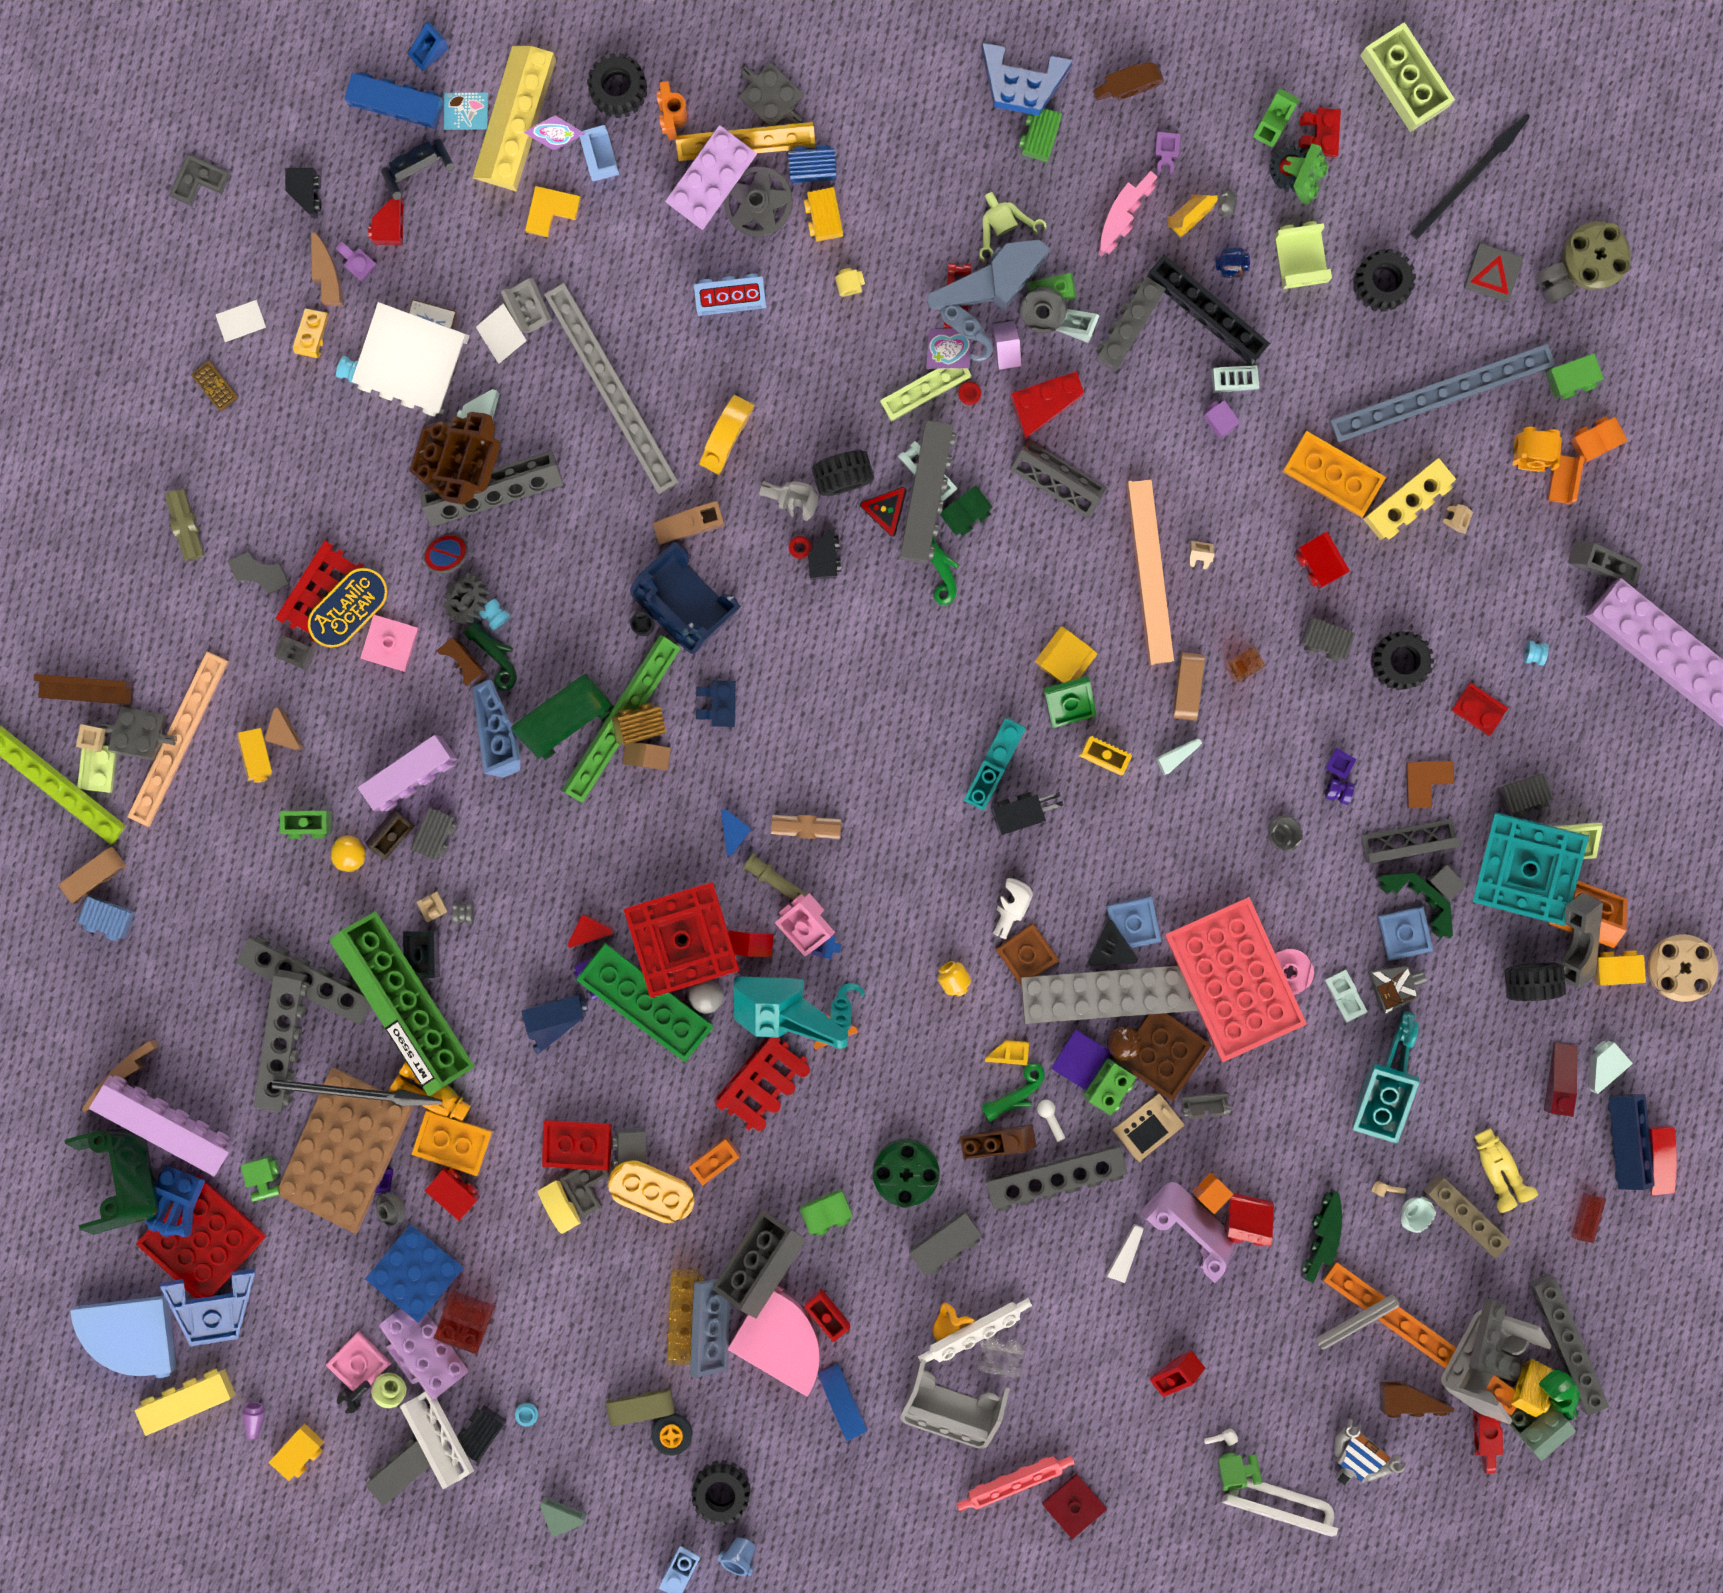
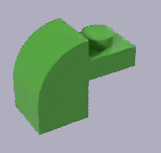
M1279 88L1253 137L1273 148L1300 99Z

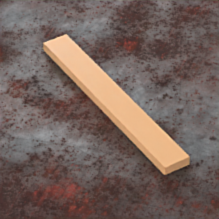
M208 651L206 652L167 735L177 736L176 745L162 743L127 816L128 818L150 827L229 661Z

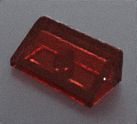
M1583 1192L1571 1234L1572 1238L1594 1243L1606 1203L1605 1198Z

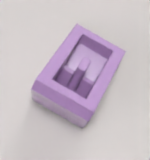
M1015 321L992 324L999 370L1021 367L1020 340Z

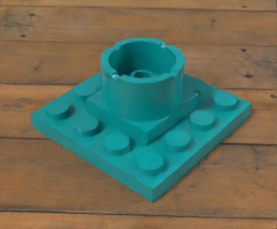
M1495 812L1473 902L1566 926V905L1574 897L1589 835ZM1529 863H1532V864H1534L1536 867H1535V868H1530L1528 864H1529Z

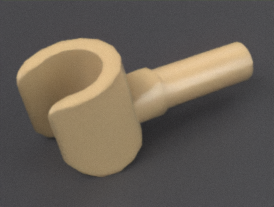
M1376 1181L1372 1188V1192L1381 1197H1384L1386 1191L1406 1193L1405 1188L1393 1187L1380 1181Z

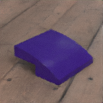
M1075 1029L1052 1064L1051 1069L1087 1091L1107 1058L1110 1059L1112 1055L1108 1049Z

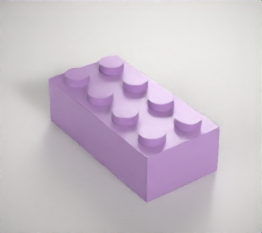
M719 125L665 202L703 230L757 153Z
M434 735L360 785L358 789L373 811L387 812L398 805L396 802L398 799H406L416 793L415 788L417 786H425L435 780L434 775L436 773H444L454 767L453 762L457 760V757L442 736Z

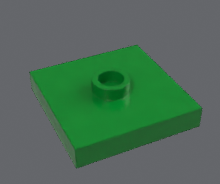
M1088 676L1043 688L1052 728L1097 716Z

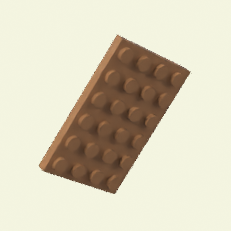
M331 1068L324 1085L382 1091L336 1068ZM319 1094L280 1182V1195L278 1196L354 1234L358 1233L374 1198L376 1187L382 1180L414 1106H399L393 1101Z

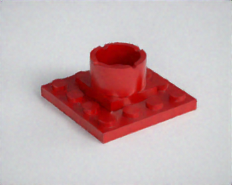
M713 882L623 909L650 998L740 971ZM680 935L687 937L686 943L680 942Z

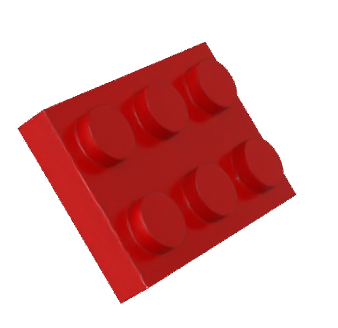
M544 1120L542 1167L611 1170L612 1123Z

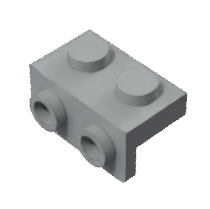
M528 278L511 289H503L501 291L504 305L509 309L513 320L522 333L533 332L552 321L534 278Z

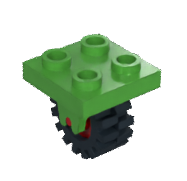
M1311 144L1308 153L1299 146L1296 149L1295 146L1290 145L1289 150L1285 146L1282 153L1278 150L1276 152L1277 157L1272 156L1271 158L1272 163L1269 164L1271 177L1278 188H1283L1286 192H1289V189L1292 192L1296 191L1300 202L1310 205L1311 200L1315 199L1318 194V184L1321 177L1324 178L1328 171V164L1321 146Z

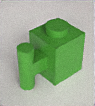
M272 1156L240 1165L246 1188L258 1186L259 1191L251 1193L253 1202L280 1195L279 1186L271 1188L269 1186V1182L277 1179V1174L280 1173L277 1160H273Z
M1235 1453L1222 1455V1458L1218 1459V1470L1223 1492L1246 1488V1477L1252 1476L1254 1485L1263 1483L1257 1455L1248 1456L1249 1465L1245 1466L1243 1465L1242 1456H1235Z

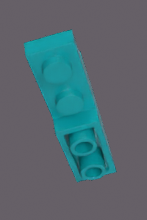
M1007 717L1004 719L963 801L983 811L985 810L1026 730L1025 726Z

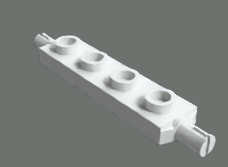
M1028 1298L1017 1304L1011 1302L930 1345V1350L918 1356L920 1361L921 1359L926 1360V1363L932 1359L938 1362L949 1360L956 1353L972 1348L975 1343L982 1339L991 1338L997 1331L1013 1326L1016 1321L1020 1320L1021 1312L1032 1307V1304Z

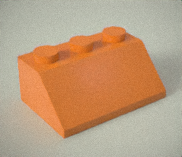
M1577 881L1573 900L1580 894L1585 893L1603 901L1599 943L1614 948L1627 929L1628 899ZM1549 922V925L1574 933V928L1568 925L1563 926Z

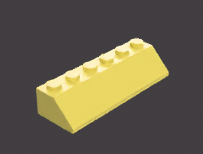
M512 46L474 170L473 179L517 192L533 139L523 132L536 126L556 63L553 52L533 46Z

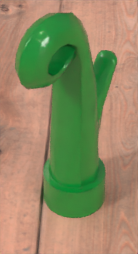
M933 536L931 545L935 546L933 559H930V561L946 584L938 586L934 591L933 597L939 605L946 606L953 602L957 592L956 582L948 565L958 568L959 564L940 549ZM942 590L948 591L946 599L940 597Z
M1030 1063L1025 1067L1024 1077L1029 1082L1027 1085L993 1102L989 1101L980 1106L989 1122L1007 1111L1032 1106L1031 1102L1023 1100L1034 1093L1045 1079V1071L1040 1064ZM1037 1070L1036 1078L1030 1077L1031 1071Z

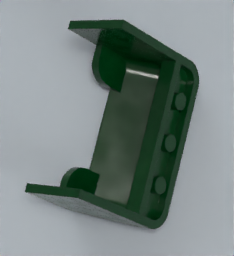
M127 1129L97 1130L65 1139L66 1145L79 1151L90 1148L99 1154L109 1152L116 1192L115 1196L106 1198L100 1206L101 1219L80 1224L79 1230L95 1235L151 1219L157 1214L158 1200L146 1139Z

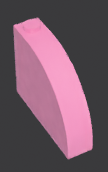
M778 1285L757 1319L748 1314L746 1315L731 1340L728 1350L808 1397L815 1383L819 1368L820 1351L818 1336L806 1311L792 1297L782 1292L784 1288Z

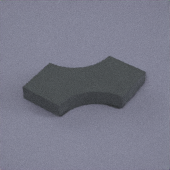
M246 552L228 561L238 583L242 581H255L262 585L268 594L290 585L280 563L274 565L261 564L253 558L250 552Z

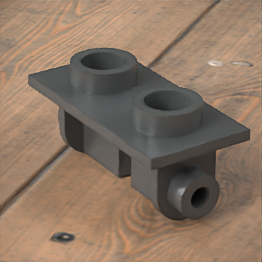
M1228 1092L1182 1097V1113L1184 1118L1188 1117L1189 1120L1205 1118V1111L1208 1110L1210 1117L1226 1116L1227 1113H1231L1230 1104H1228Z

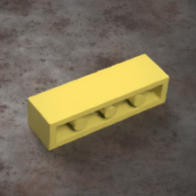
M217 1368L203 1374L205 1378L197 1381L196 1378H192L182 1383L183 1387L175 1390V1387H171L161 1392L162 1396L157 1399L151 1396L140 1401L141 1405L134 1411L145 1436L228 1401L235 1396V1391L226 1370L218 1372Z

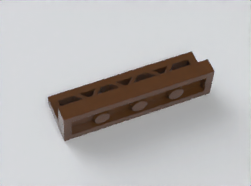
M34 674L33 681L39 682L38 698L132 705L134 682Z

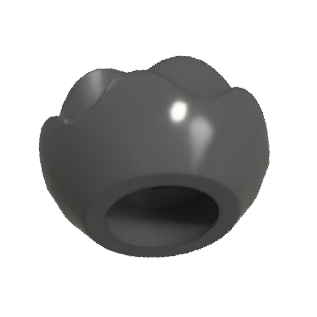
M1228 188L1227 190H1222L1223 195L1219 198L1220 208L1218 209V214L1221 218L1230 217L1235 213L1237 195Z

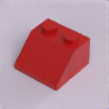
M1328 532L1321 534L1296 549L1298 553L1295 555L1296 560L1301 567H1306L1309 573L1307 574V579L1313 587L1316 586L1320 589L1350 572Z

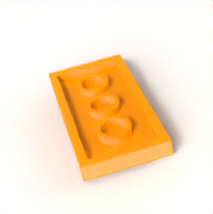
M1308 431L1304 433L1282 471L1360 518L1365 515L1386 479L1382 474Z

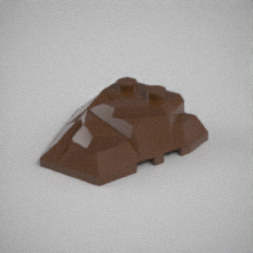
M470 412L463 419L457 416L452 418L453 422L450 423L441 421L423 427L409 471L420 481L428 484L432 491L439 493L443 500L450 503L464 505L473 499L474 494L487 490L501 446L499 440L493 438L495 426L492 416L489 414Z

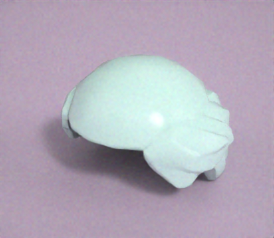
M1415 1197L1407 1200L1401 1209L1402 1226L1415 1233H1421L1424 1229H1427L1436 1215L1432 1202L1426 1197Z

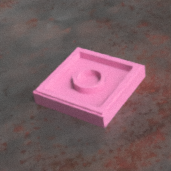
M358 1331L326 1366L350 1390L354 1391L363 1381H368L371 1385L391 1362Z

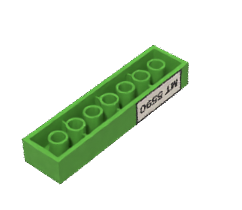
M376 911L346 927L329 939L428 1096L475 1067Z

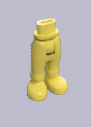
M1491 1128L1474 1136L1479 1144L1476 1147L1479 1150L1484 1171L1494 1186L1496 1194H1499L1497 1209L1500 1213L1510 1211L1518 1205L1508 1190L1509 1187L1501 1174L1502 1170L1510 1186L1513 1188L1518 1202L1524 1203L1538 1196L1536 1188L1522 1183L1523 1179L1519 1174L1512 1155L1506 1146L1499 1141V1137H1495Z

